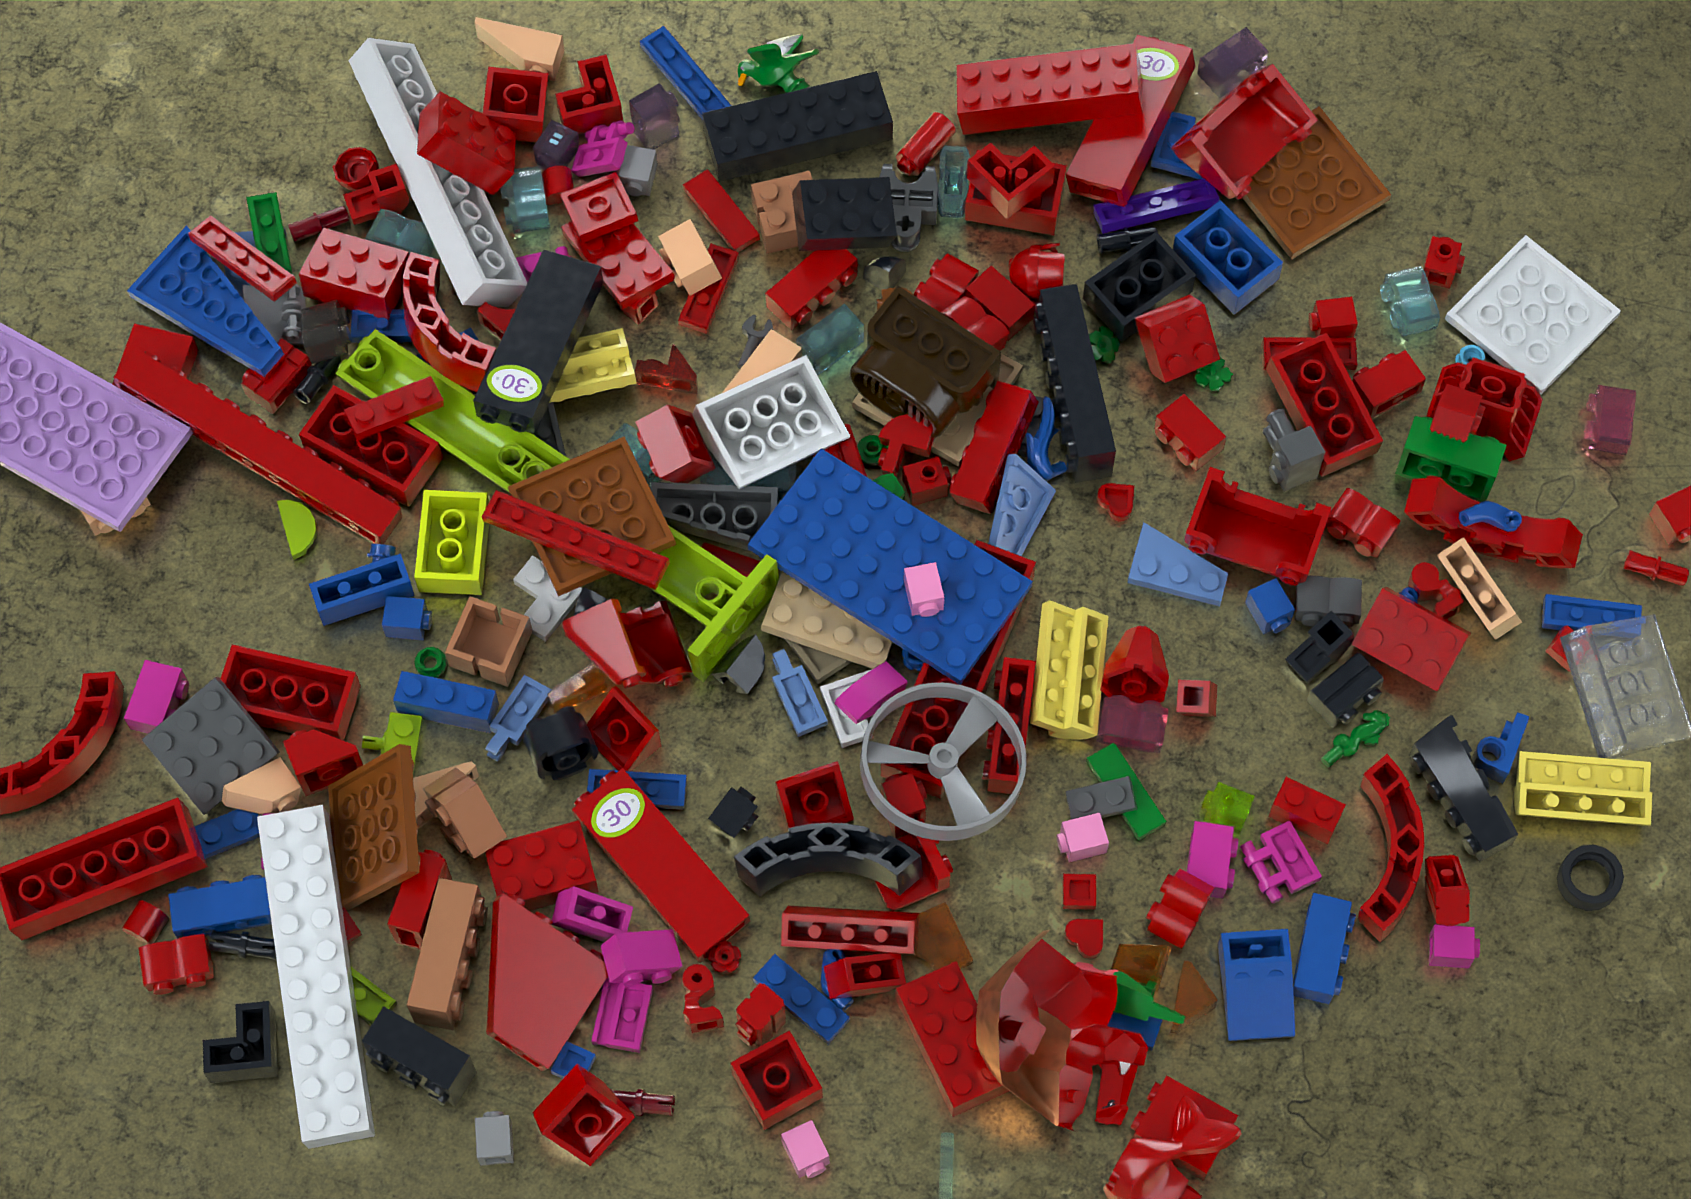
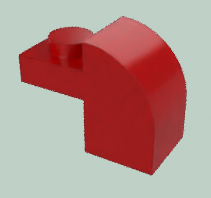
M397 163L369 172L368 176L372 185L343 194L354 225L383 216L385 221L390 220L407 207L409 196Z
M907 414L893 418L882 428L878 437L882 445L888 446V449H882L878 466L882 467L883 475L893 473L897 478L905 451L930 457L935 438H931L933 432L932 424L927 427L924 425V418L919 423L916 421V415L911 418Z

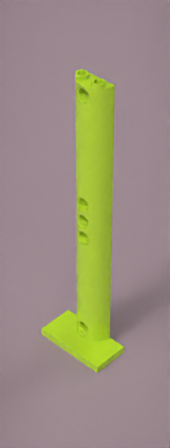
M376 329L360 341L357 350L349 359L347 358L340 363L335 373L336 376L370 399L431 376L444 399V407L406 421V423L439 442L442 448L507 492H509L508 486L570 460L532 433L526 431L522 433L516 432L509 426L499 423H487L476 417L473 402L475 395L446 378L432 366ZM370 364H375V365H374L373 367H371V368H368V369L365 368L366 366H368V365H370ZM510 461H519L515 465H507ZM669 526L676 545L657 553L669 558L670 564L657 589L652 590L706 626L687 650L693 676L704 682L771 601L780 579L778 565L775 559L766 554L750 575L745 577ZM709 593L718 594L714 599H704V596Z

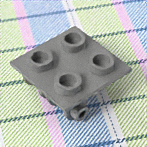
M298 284L294 285L275 302L252 285H243L244 302L247 303L254 315L276 342L283 338L290 344L307 345L305 297L303 296L302 288Z

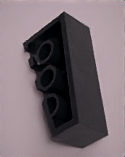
M1450 715L1414 743L1409 754V760L1413 769L1418 774L1422 773L1428 783L1427 788L1435 801L1439 800L1446 810L1445 817L1448 823L1453 828L1457 827L1463 836L1462 841L1467 852L1472 856L1475 855L1478 861L1481 862L1511 846L1517 838L1518 832L1498 796L1494 795L1491 797L1489 795L1490 786L1488 778L1483 769L1474 768L1470 755L1472 749L1466 739L1463 741L1458 739L1453 730V727L1458 724L1453 715Z

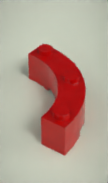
M411 252L403 274L404 319L409 337L421 356L435 370L456 384L477 392L495 355L496 347L479 342L465 333L460 335L449 325V319L443 313L439 303L436 302V295L440 287V260Z
M1427 476L1426 478L1412 479L1404 513L1426 530H1433L1435 528L1443 532L1444 540L1454 544L1464 537L1474 552L1508 562L1518 563L1519 558L1536 560L1535 564L1538 567L1575 568L1583 534L1569 519L1560 517L1542 519L1521 515L1522 522L1520 526L1512 532L1501 530L1485 522L1463 526L1459 520V513L1480 502L1458 492L1440 477Z
M115 671L84 673L79 698L74 708L75 714L67 727L61 729L41 749V753L24 763L20 761L0 768V815L25 810L56 796L79 779L97 760L114 732L123 703L124 685Z
M1388 754L1383 756L1363 774L1360 786L1376 807L1387 839L1388 857L1386 871L1377 889L1360 907L1357 918L1380 943L1392 932L1406 912L1417 886L1424 855V827L1419 805L1416 803L1407 778Z

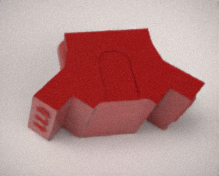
M1473 357L1472 361L1468 362L1467 365L1457 362L1442 367L1426 417L1434 418L1446 384L1482 395L1480 405L1485 406V410L1476 435L1493 437L1499 443L1506 444L1504 455L1510 462L1525 457L1543 399L1535 387L1526 384L1524 373Z

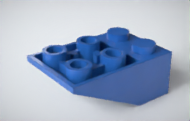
M1288 929L1221 933L1217 945L1228 1041L1295 1037L1292 958Z

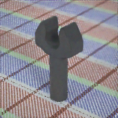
M755 314L744 322L742 333L747 336L748 341L737 365L739 369L742 368L771 329L773 330L770 319L767 320L762 331L754 330L756 326Z

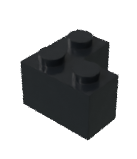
M269 1001L235 1004L236 1037L202 1040L204 1075L210 1083L278 1077L276 1015L274 1008Z

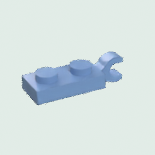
M784 649L772 653L774 658L772 661L779 673L772 677V681L797 736L800 737L828 725V720L803 666L800 665L793 668Z
M526 675L521 678L490 724V731L494 732L495 735L485 748L488 751L487 756L498 762L505 753L509 741L517 746L527 732V723L538 717L552 696L550 688Z

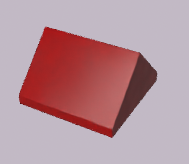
M617 686L611 688L587 723L598 750L617 771L621 768L625 771H633L662 746L659 730Z
M838 761L775 782L776 797L787 828L814 823H847L854 820Z

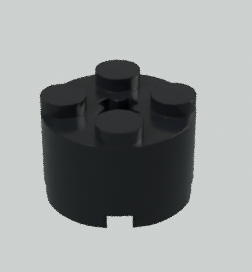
M572 706L563 707L556 714L544 719L535 718L526 725L527 732L523 740L524 745L541 779L545 780V776H551L553 781L572 777L587 768L585 762L591 756L593 760L598 756V747L583 715L576 712Z

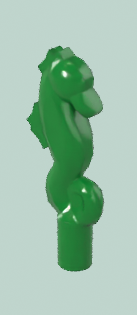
M1374 710L1372 713H1364L1363 720L1370 722L1355 727L1350 737L1346 734H1338L1333 740L1334 747L1321 758L1323 764L1330 768L1342 756L1350 757L1358 751L1361 742H1364V745H1377L1380 733L1385 727L1389 726L1390 717L1388 714L1379 710Z

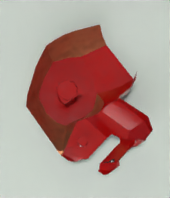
M1050 930L1043 931L1013 955L979 990L976 1015V1043L987 1068L1002 1086L1054 1125L1074 1131L1072 1129L1074 1121L1083 1113L1093 1077L1092 1066L1098 1064L1102 1069L1095 1121L1106 1125H1121L1129 1109L1127 1101L1138 1066H1144L1148 1046L1140 1033L1108 1026L1117 1002V976L1081 970L1042 939Z

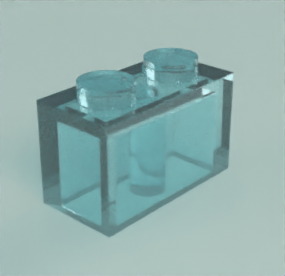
M844 303L796 338V344L802 348V357L807 355L818 376L864 342V324Z

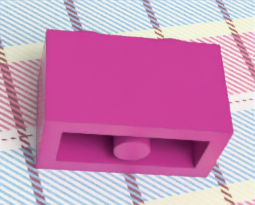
M144 660L124 716V720L131 730L149 734L177 710L180 700L186 698L189 689V682L183 670Z
M1194 821L1187 872L1215 887L1211 897L1223 899L1226 889L1233 888L1235 869H1229L1230 857L1236 858L1239 839L1233 838L1234 826Z
M573 886L558 893L552 925L606 942L614 934L628 931L633 906Z
M673 929L616 933L601 945L610 983L623 982L625 986L636 985L644 980H652L654 984L669 981L672 978L671 975L683 967Z

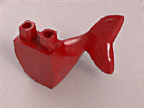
M1183 1096L1174 1114L1173 1137L1169 1140L1131 1138L1108 1179V1184L1106 1183L1103 1188L1107 1199H1201L1202 1195L1188 1185L1189 1180L1174 1166L1171 1160L1185 1155L1212 1153L1225 1149L1242 1135L1241 1130L1234 1124L1205 1118L1196 1103L1188 1096Z

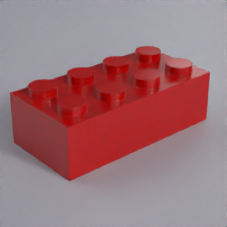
M1327 333L1271 356L1266 371L1297 431L1311 426L1325 450L1319 471L1321 477L1372 456L1379 451L1383 439Z
M333 385L299 433L303 447H310L319 454L320 459L329 464L334 462L340 465L347 474L356 479L361 478L374 489L383 494L390 495L398 502L410 507L443 459L439 442L404 423L357 441L344 416V409L364 401Z
M233 644L231 645L220 678L259 726L289 733L315 729L343 741L361 688L356 672Z
M957 961L896 988L895 1000L952 1117L1009 1092L987 1068L976 1043L978 1004Z

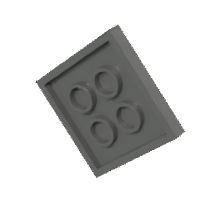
M219 677L212 679L142 739L203 815L222 802L224 785L267 764L280 753L278 748Z

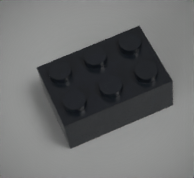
M890 177L800 180L792 192L799 251L888 248L897 236Z
M1155 232L1085 281L1083 300L1114 335L1123 342L1138 331L1135 317L1192 293L1196 274L1166 241Z
M384 1006L362 1039V1043L367 1050L366 1055L372 1059L370 1063L374 1067L385 1073H388L389 1070L396 1072L400 1075L399 1080L412 1089H416L418 1086L429 1092L427 1096L442 1106L448 1102L456 1107L477 1073L470 1055Z

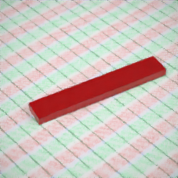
M498 490L493 494L482 515V519L486 523L655 590L670 564L669 558Z

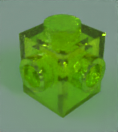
M1218 782L1214 792L1208 790L1201 808L1206 810L1203 821L1234 826L1233 832L1240 835L1255 796Z

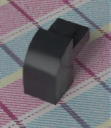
M1332 610L1307 632L1309 638L1285 658L1286 662L1307 684L1330 664L1333 665L1339 660L1354 640V633Z

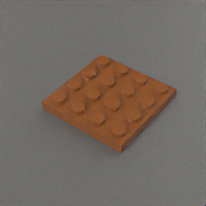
M1320 106L1312 110V113L1318 119L1310 127L1313 132L1300 143L1294 140L1284 146L1251 177L1253 181L1249 185L1252 189L1242 197L1291 260L1390 201L1391 193Z
M625 436L508 486L510 495L649 551L659 553L676 545L675 538ZM532 541L558 597L612 573Z
M399 744L328 785L330 825L342 908L345 907L347 911L419 873L418 824L415 814L416 793L413 785L414 762L411 755V746Z

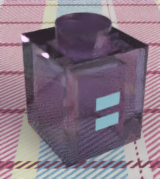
M551 120L533 146L537 165L543 170L558 165L568 166L579 147L578 132Z

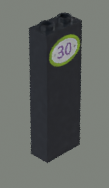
M543 249L473 400L476 417L487 423H499L509 426L516 432L536 433L603 285L601 266Z

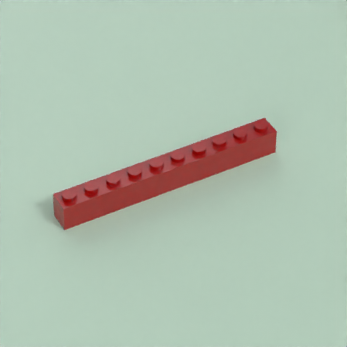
M134 348L113 377L116 387L189 426L193 432L192 435L373 544H384L402 518L399 502L390 495L384 494L381 496L373 491V487L365 480L351 478L346 475V471L340 465L334 462L326 463L310 447L304 446L301 448L293 443V439L285 432L271 430L266 427L267 424L260 417L254 414L246 415L240 411V407L227 398L221 400L213 395L214 392L208 386L200 382L196 385L188 380L186 374L180 369L166 367L161 364V360L149 351L143 353Z

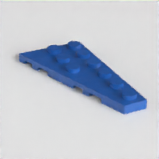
M186 225L127 290L128 294L132 299L265 377L284 355L281 347L257 319L251 308L244 302L208 253L190 240L188 233L191 230Z

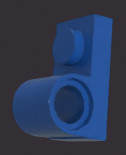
M1517 712L1512 722L1506 720L1500 738L1490 736L1482 739L1472 755L1474 768L1483 769L1488 778L1503 784L1511 769L1529 716ZM1482 752L1493 753L1497 760H1487Z

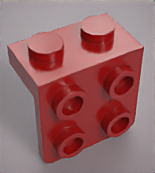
M923 818L917 820L920 822H924ZM913 834L898 838V840L921 855L923 876L900 896L890 888L875 881L888 910H899L950 887V874L953 873V868L947 855H940L936 846L939 844V840L926 839Z

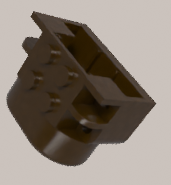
M897 286L870 319L867 327V348L851 367L850 377L859 393L876 408L892 418L907 414L912 418L916 415V421L919 423L924 418L925 426L928 427L930 424L933 426L931 438H936L942 435L958 413L967 412L973 406H978L983 399V393L989 386L994 389L997 380L999 381L1001 352L900 286Z

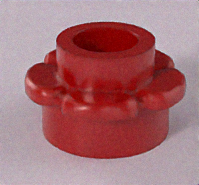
M721 941L716 947L710 949L708 958L712 962L711 966L715 971L729 973L736 970L739 966L738 961L741 959V951L737 946H732L731 942ZM726 954L728 955V958L724 960L722 959V955Z

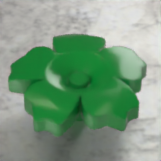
M1100 326L1098 330L1089 333L1095 361L1101 358L1102 362L1110 364L1115 360V352H1118L1120 343L1117 337L1112 338L1113 332L1107 326Z
M1220 357V360L1197 369L1196 372L1198 374L1195 375L1194 379L1196 384L1201 385L1203 388L1209 384L1211 392H1218L1224 387V383L1231 381L1233 373L1230 372L1228 367L1224 368L1225 359Z

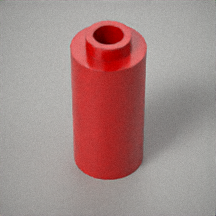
M939 112L932 113L897 153V167L902 173L908 176H918L956 133V128L950 119Z

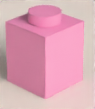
M936 562L904 568V584L912 616L929 617L937 614L940 610H944V594Z
M1100 813L1064 821L1061 824L1060 834L1056 835L1059 850L1061 853L1066 852L1069 862L1105 854L1108 850L1109 841Z
M812 1120L781 1134L782 1144L799 1178L805 1175L808 1178H812L826 1170L825 1166L830 1164V1157Z

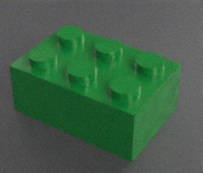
M1414 416L1395 474L1409 479L1437 476L1463 495L1476 501H1486L1496 479L1506 444L1499 443L1493 437H1481L1470 433L1467 441L1462 443L1461 439L1456 441L1455 437L1450 438L1449 435L1444 436L1443 433L1431 432L1430 426L1433 418Z

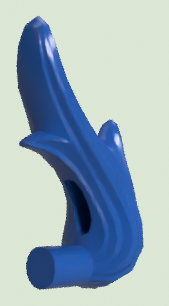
M1046 396L1043 399V411L1039 429L1034 437L1027 433L1026 441L1027 464L1045 481H1049L1053 477L1065 473L1067 467L1063 461L1051 465L1048 458L1050 441L1060 430L1055 428L1054 407L1050 398Z

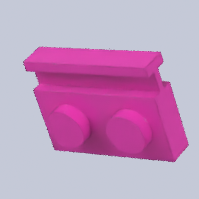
M606 978L592 1035V1045H603L608 1048L640 1053L653 986L641 983L625 986L623 982L610 983L609 978Z

